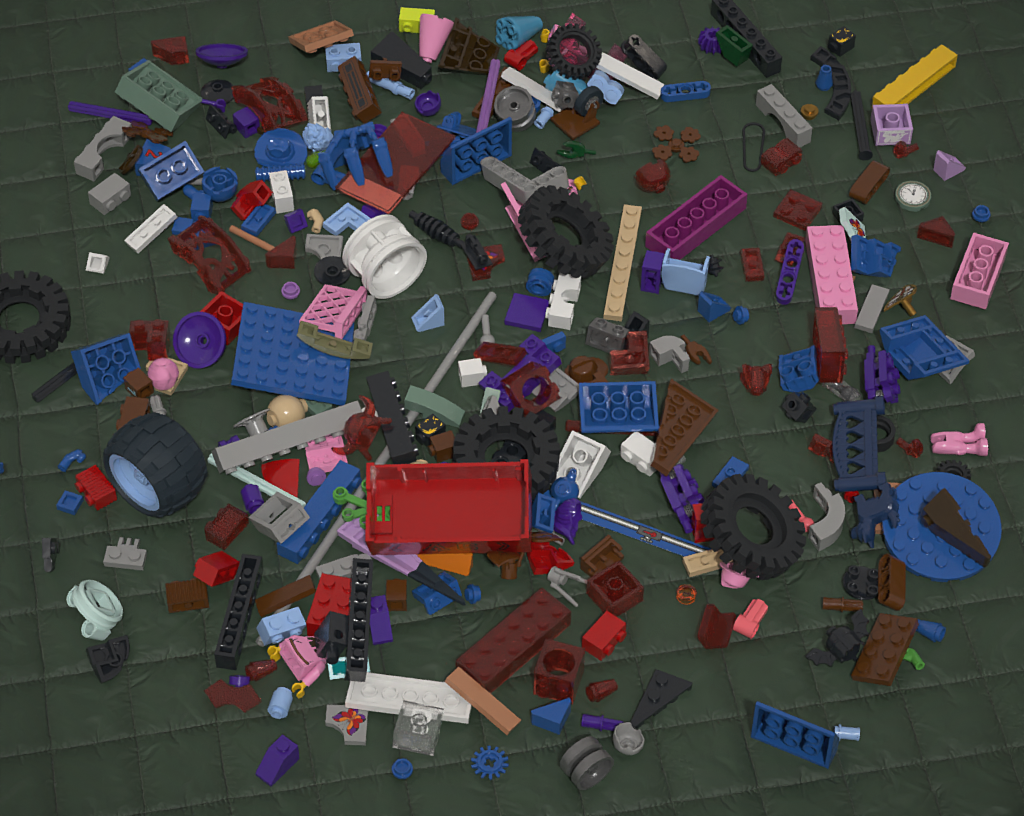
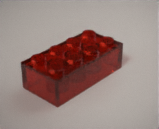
M815 307L812 340L817 350L819 383H842L843 375L847 373V365L844 362L848 359L842 315L838 314L837 307Z

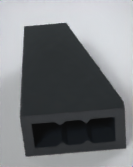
M391 31L371 50V60L387 58V61H401L400 79L420 89L431 82V66L394 32Z

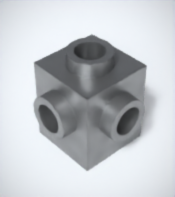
M556 81L555 88L552 91V98L555 104L564 109L567 107L573 108L579 95L574 83Z

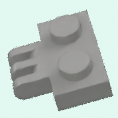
M119 537L117 547L107 546L103 564L105 567L144 570L147 550L139 549L140 539L135 538L134 545H132V538H127L126 544H124V537Z

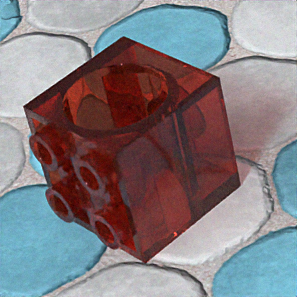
M531 361L500 381L514 407L524 409V417L530 411L536 414L560 399L558 386L555 382H551L549 370L540 363ZM531 377L539 378L541 382L539 394L532 400L525 399L522 394L525 382Z
M545 639L534 670L533 694L541 698H550L557 701L570 697L571 704H573L584 673L585 648ZM563 671L567 674L558 676L553 675L550 672Z

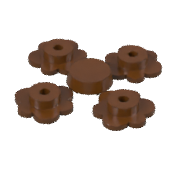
M132 121L130 122L132 127H122V131L126 132L127 136L136 137V135H140L157 144L167 141L168 136H173V131L170 132L164 128H154L153 131L148 129V125L143 122Z
M664 125L656 128L654 136L659 138L660 141H669V146L660 144L652 149L656 159L659 158L662 161H666L668 157L672 156V152H680L679 157L683 158L684 162L697 160L699 151L694 150V147H684V142L694 143L695 140H699L701 135L698 129L686 127L685 130L681 131V139H672L674 130L670 129V126Z

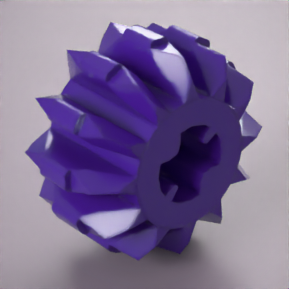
M713 26L710 29L705 27L704 31L700 32L698 44L701 51H706V54L710 52L713 55L715 52L721 53L722 50L716 37V32L720 30L719 27L716 29Z

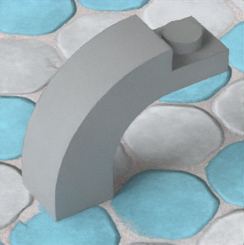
M822 482L815 485L813 497L824 510L826 517L811 525L808 538L818 551L829 547L838 539L843 529L845 505L839 493L832 496L831 491L825 488Z

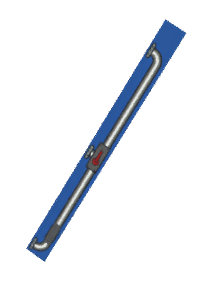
M547 490L543 495L552 497L551 490ZM581 502L582 520L684 557L711 550V548Z

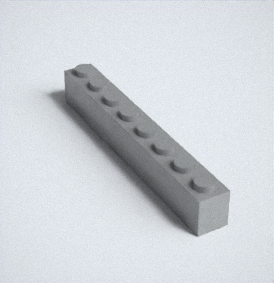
M357 400L215 448L211 452L219 474L225 472L227 475L236 472L237 467L244 466L245 469L255 465V461H269L273 459L272 455L279 453L280 456L291 453L290 449L296 447L297 450L308 447V443L313 441L315 444L326 441L325 437L332 435L333 438L344 435L343 431H357L361 429V425L366 421Z

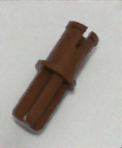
M823 597V610L841 611V613L843 611L857 612L860 609L863 611L862 600L844 599V597Z

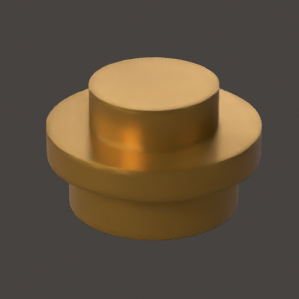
M813 104L803 105L801 108L802 117L806 120L815 119L818 115V108Z

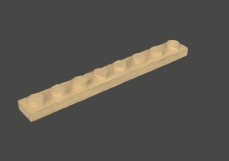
M624 204L604 310L603 319L622 322L642 212L641 206Z

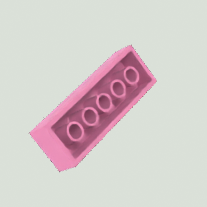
M842 225L807 226L805 243L818 325L855 324L858 307L844 227Z

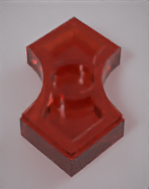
M220 679L204 690L215 708L224 705H234L246 713L262 702L251 684L243 687H232Z

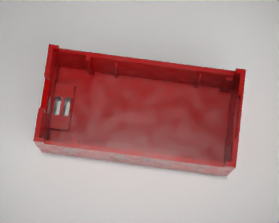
M520 459V462L375 465L374 462L366 463L367 515L365 542L371 555L487 553L491 550L532 552V474L528 459ZM377 506H382V521H377ZM385 506H390V521H385Z

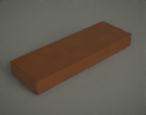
M310 575L255 599L258 613L263 617L316 593V589Z

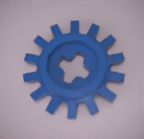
M488 746V750H484L481 747L480 754L476 751L474 753L477 759L471 758V761L476 763L471 765V767L478 769L475 771L476 775L483 772L481 778H484L486 774H489V780H492V774L499 778L498 771L505 774L506 770L503 768L509 766V764L504 763L508 760V756L502 757L505 752L498 753L499 747H495L494 750H491V746ZM487 759L495 761L493 767L485 766Z

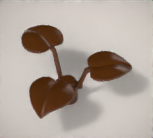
M532 532L533 542L557 540L563 542L562 538L549 532ZM503 550L487 552L488 558L498 567L501 566V578L508 580L517 578V567H521V561L525 552L520 554Z

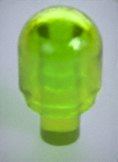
M313 152L307 156L306 165L309 168H316L318 166L317 153L321 152Z

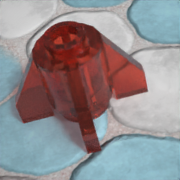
M769 363L762 367L742 365L743 372L740 373V380L747 391L754 396L762 395L763 392L767 391V385L772 374V364Z

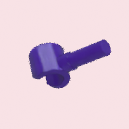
M202 99L201 103L212 104L214 107L220 108L223 113L225 112L226 102L224 99H218L217 101Z

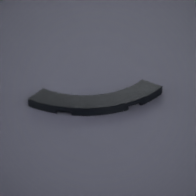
M820 46L811 55L810 60L820 67L829 65L833 80V96L824 113L840 120L850 103V78L845 67L837 61V57Z

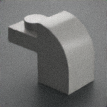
M662 336L650 342L649 354L658 366L672 361L681 373L688 371L690 358L687 352H685V342L675 336Z

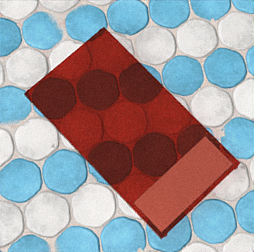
M401 112L379 137H384L387 142L393 167V176L386 177L371 146L360 158L365 184L358 186L349 170L335 186L336 190L390 214L455 139V135L404 112Z

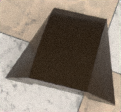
M455 17L453 28L445 43L438 67L467 74L488 75L491 60L497 59L500 47L484 36H478L472 31L470 26L468 28L465 27Z

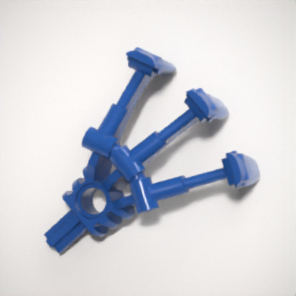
M372 121L349 129L335 130V138L331 143L330 150L317 153L318 161L333 190H338L333 166L343 152L349 170L358 186L365 184L359 149L372 146L386 177L393 176V167L387 142L384 137L377 139Z

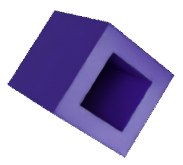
M248 107L233 113V123L245 139L257 133V128L260 127L259 118Z

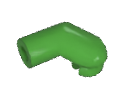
M908 648L903 660L911 662L917 670L924 668L925 663L916 650Z

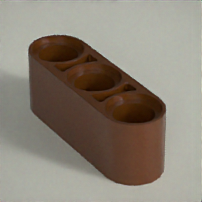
M873 160L853 184L849 197L867 204L887 179L890 167Z
M884 554L878 565V601L894 611H899L905 603L906 565L902 560L890 554Z

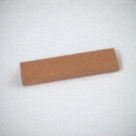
M460 667L446 678V684L506 735L520 723V718Z

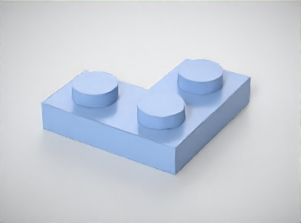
M346 203L323 222V228L333 235H339L347 227L356 230L371 218L351 204Z

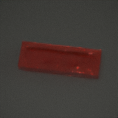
M483 342L473 355L475 359L481 358L483 361L517 366L527 355V352L523 347Z

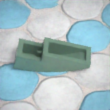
M410 385L404 400V409L422 413L424 419L433 413L444 424L458 428L465 414L463 409L449 400Z

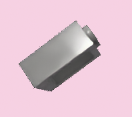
M276 492L248 518L260 533L282 544L310 517L299 502ZM287 508V510L279 518H277L272 524H269L282 511H284Z

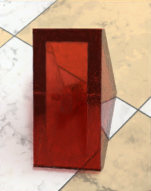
M944 216L920 223L917 238L952 248L955 233Z
M294 235L265 254L266 266L268 268L295 269L297 244Z

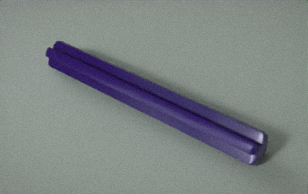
M70 101L68 105L69 111L105 118L115 116L128 122L137 121L143 122L146 125H151L153 122L148 115L75 101Z

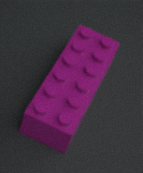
M722 175L718 176L646 232L645 247L650 251L666 253L667 248H669L670 258L681 260L745 210L748 194Z

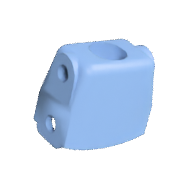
M667 248L661 274L664 288L691 295H699L701 291L704 292L710 257H706L704 265L670 258V249Z

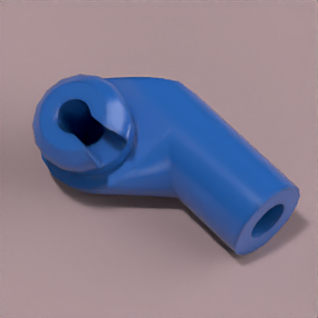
M186 184L183 187V193L191 200L193 193L205 194L203 190H197L190 184Z
M76 449L64 456L58 468L66 472L75 459L81 463L86 458V454L82 450Z

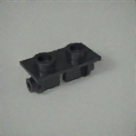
M210 104L205 119L224 139L227 138L228 133H236L237 126L231 120H227L228 117L220 108Z
M536 147L529 162L542 173L552 168L563 166L554 162L544 151H540Z
M471 233L467 234L465 243H462L461 247L475 270L493 265L478 238Z

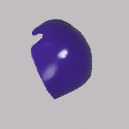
M429 90L417 96L414 103L417 112L423 116H433L439 112L441 108L439 93H433Z

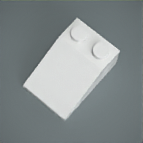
M572 430L560 453L556 479L566 477L571 469H575L577 473L575 481L579 486L577 498L580 499L603 469L611 451L605 445Z

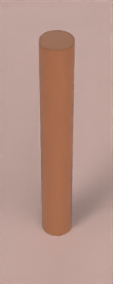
M234 225L229 228V232L272 254H276L278 248Z

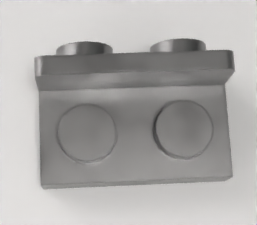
M596 317L588 327L585 344L620 357L623 352L625 338L629 335L630 330L621 325L608 322L603 318Z

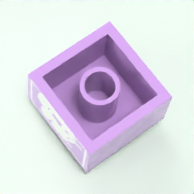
M908 104L873 105L871 125L875 146L911 144L913 127Z

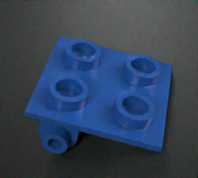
M457 111L445 116L442 124L437 126V128L442 129V132L449 134L454 132L459 134L458 136L461 138L474 135L477 130L461 125L462 116Z

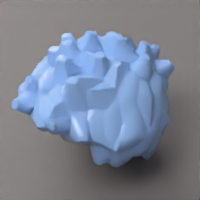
M308 123L302 133L304 143L308 149H312L313 154L325 152L333 138L331 129L328 127L324 128L318 123Z

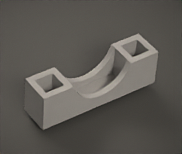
M772 84L757 90L756 106L765 116L772 113L779 119L784 128L786 139L795 149L811 142L812 127Z
M115 116L107 121L90 144L86 145L84 151L75 158L76 174L95 181L104 170L100 155L108 148L124 147L131 136H127L126 132L122 131V127H132L131 123Z

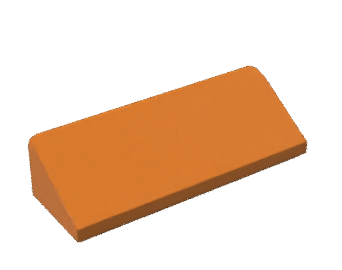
M472 553L416 554L428 566L464 576H469L473 567Z

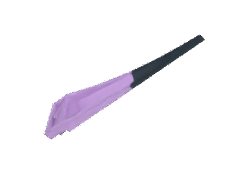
M360 517L344 523L337 530L338 536L352 544L353 548L368 554L372 558L466 606L465 600L434 573L416 554L371 555L365 542L366 529L360 527Z

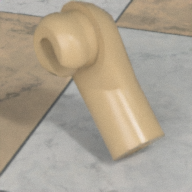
M311 209L307 212V217H310L309 220L314 221L312 232L318 234L323 226L324 218L319 210Z

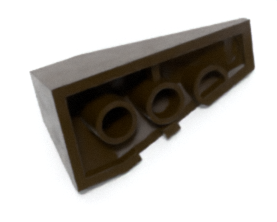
M945 488L942 489L923 508L920 516L922 524L929 528L932 533L983 567H987L991 555L979 536L972 534L971 524L968 519L963 520L958 512L961 509L958 503Z

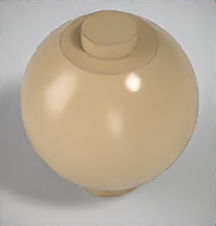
M279 395L268 405L270 410L267 412V422L272 427L275 425L280 427L304 419L305 413L308 411V405L303 398L298 399L290 395Z

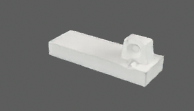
M163 204L124 241L139 254L164 229H167L177 216Z

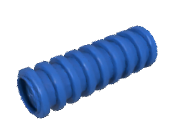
M301 163V165L295 164V166L290 164V166L284 165L283 167L281 165L279 167L275 165L273 167L267 166V168H264V166L262 168L256 167V181L263 180V182H266L268 180L270 182L269 173L287 170L288 178L294 180V178L297 180L299 178L305 179V165Z

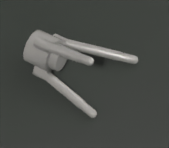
M556 566L551 568L547 577L551 581L550 587L556 589L575 607L578 606V603L559 585H564L568 578L590 586L599 587L598 583L566 572Z

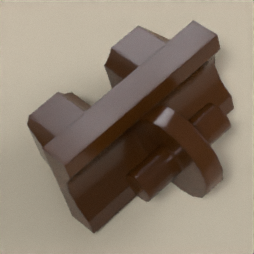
M387 58L370 60L369 78L374 80L389 78L391 81H398L401 76L402 62L387 61Z

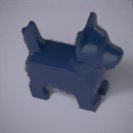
M888 482L879 486V489L882 491L880 497H872L868 500L865 499L863 494L854 497L857 502L859 523L857 527L851 530V538L859 539L865 544L869 543L871 549L874 548L875 527L878 523L890 518L893 528H897L900 522V515L898 514L899 504L896 500L897 492Z

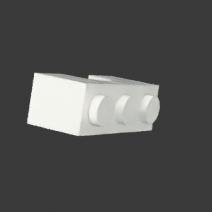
M559 273L558 280H554L553 290L555 292L550 295L549 304H551V307H547L545 318L548 319L549 327L570 330L574 317V304L567 303L566 301H578L581 290V276L574 278L570 274L564 275Z

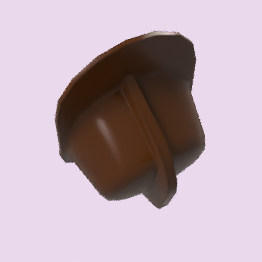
M577 356L567 366L564 373L578 384L590 383L594 380L593 374L598 371L605 377L608 373V366L603 360L596 357Z

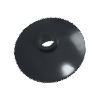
M222 79L209 81L201 89V97L210 101L224 99L226 104L230 103L236 95L234 85Z
M337 256L322 258L314 267L315 278L323 285H341L351 275V271L344 265L343 259Z

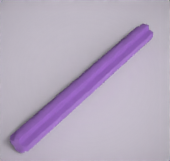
M492 59L490 63L476 133L488 127L500 69L499 59Z

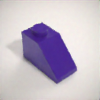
M385 595L371 597L369 629L373 645L393 642Z
M282 734L268 748L255 775L272 787L299 760L298 745Z

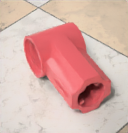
M753 599L744 614H740L736 619L733 630L752 639L759 628V623L768 611V606L760 599Z

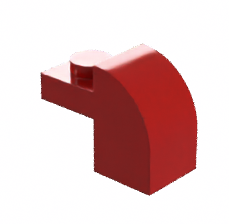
M263 180L253 181L236 194L237 199L230 208L241 220H246L252 210L257 206L264 205L273 192Z

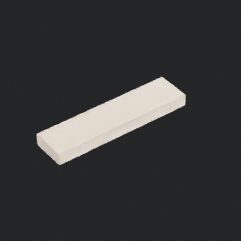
M602 52V57L599 60L600 63L596 67L597 69L655 99L659 98L661 88L664 86L663 83Z
M511 67L503 71L501 77L514 86L526 89L531 96L558 112L564 109L555 104L552 98V91Z

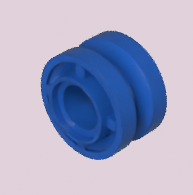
M543 268L532 269L526 283L527 290L537 296L549 295L554 283V275Z

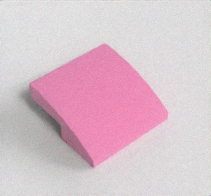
M332 436L325 437L326 441L315 444L314 441L308 443V447L304 449L309 470L319 467L326 473L331 472L340 460L348 463L342 436L336 438Z

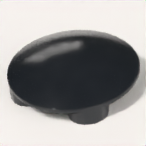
M850 566L843 577L845 590L851 596L860 600H870L877 597L878 570L863 566Z

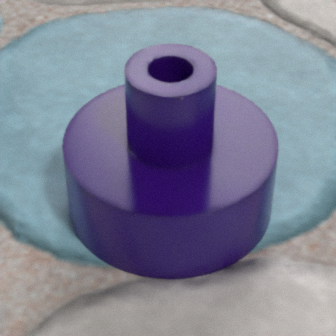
M229 675V684L235 685V693H243V685H250V676Z

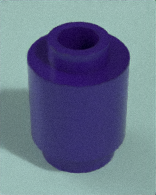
M248 484L241 490L242 500L250 514H253L264 504L259 486Z

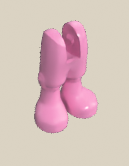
M984 423L976 424L974 431L970 433L945 431L931 434L930 440L933 444V453L988 455L987 438H985Z

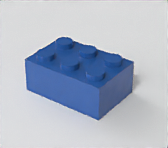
M186 141L138 169L156 201H159L205 172Z

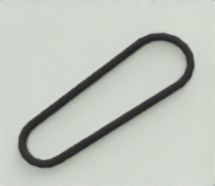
M750 122L742 130L743 165L746 170L755 172L760 169L762 163L765 128L760 123ZM749 125H758L763 130L759 165L756 169H750L746 166L745 129Z

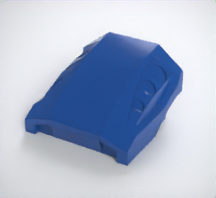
M815 345L786 355H779L780 381L784 391H805L812 389L819 381Z

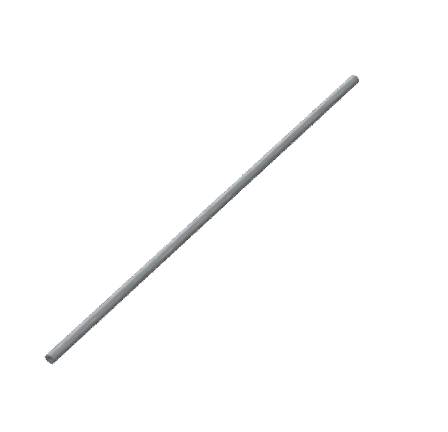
M489 292L424 388L425 390L432 393L435 391L481 322V316L487 313L497 298L495 293ZM411 410L406 415L410 427L419 415L418 412ZM387 445L376 460L375 465H384L391 457ZM360 484L353 495L363 499L365 492L362 491ZM349 502L345 506V508H351L352 510H355L357 507ZM342 512L296 581L312 575L315 567L318 566L338 536L337 530L346 523L342 518ZM292 604L276 610L274 614L288 610ZM259 635L255 642L259 646L264 647Z

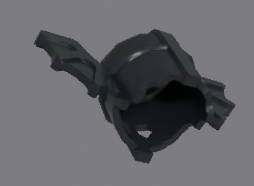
M862 609L858 610L851 617L854 630L847 626L830 627L826 632L828 638L825 645L829 651L824 652L814 648L806 655V658L812 660L816 666L827 664L832 667L836 660L840 663L849 660L855 662L858 659L856 655L859 652L860 644H865L861 638L869 636L866 630L869 620L863 615Z

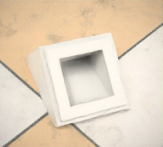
M89 252L86 271L104 274L110 257Z

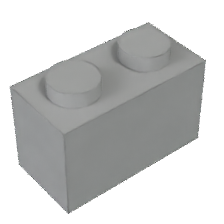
M116 173L112 174L88 192L90 205L103 215H106L131 196L130 184Z

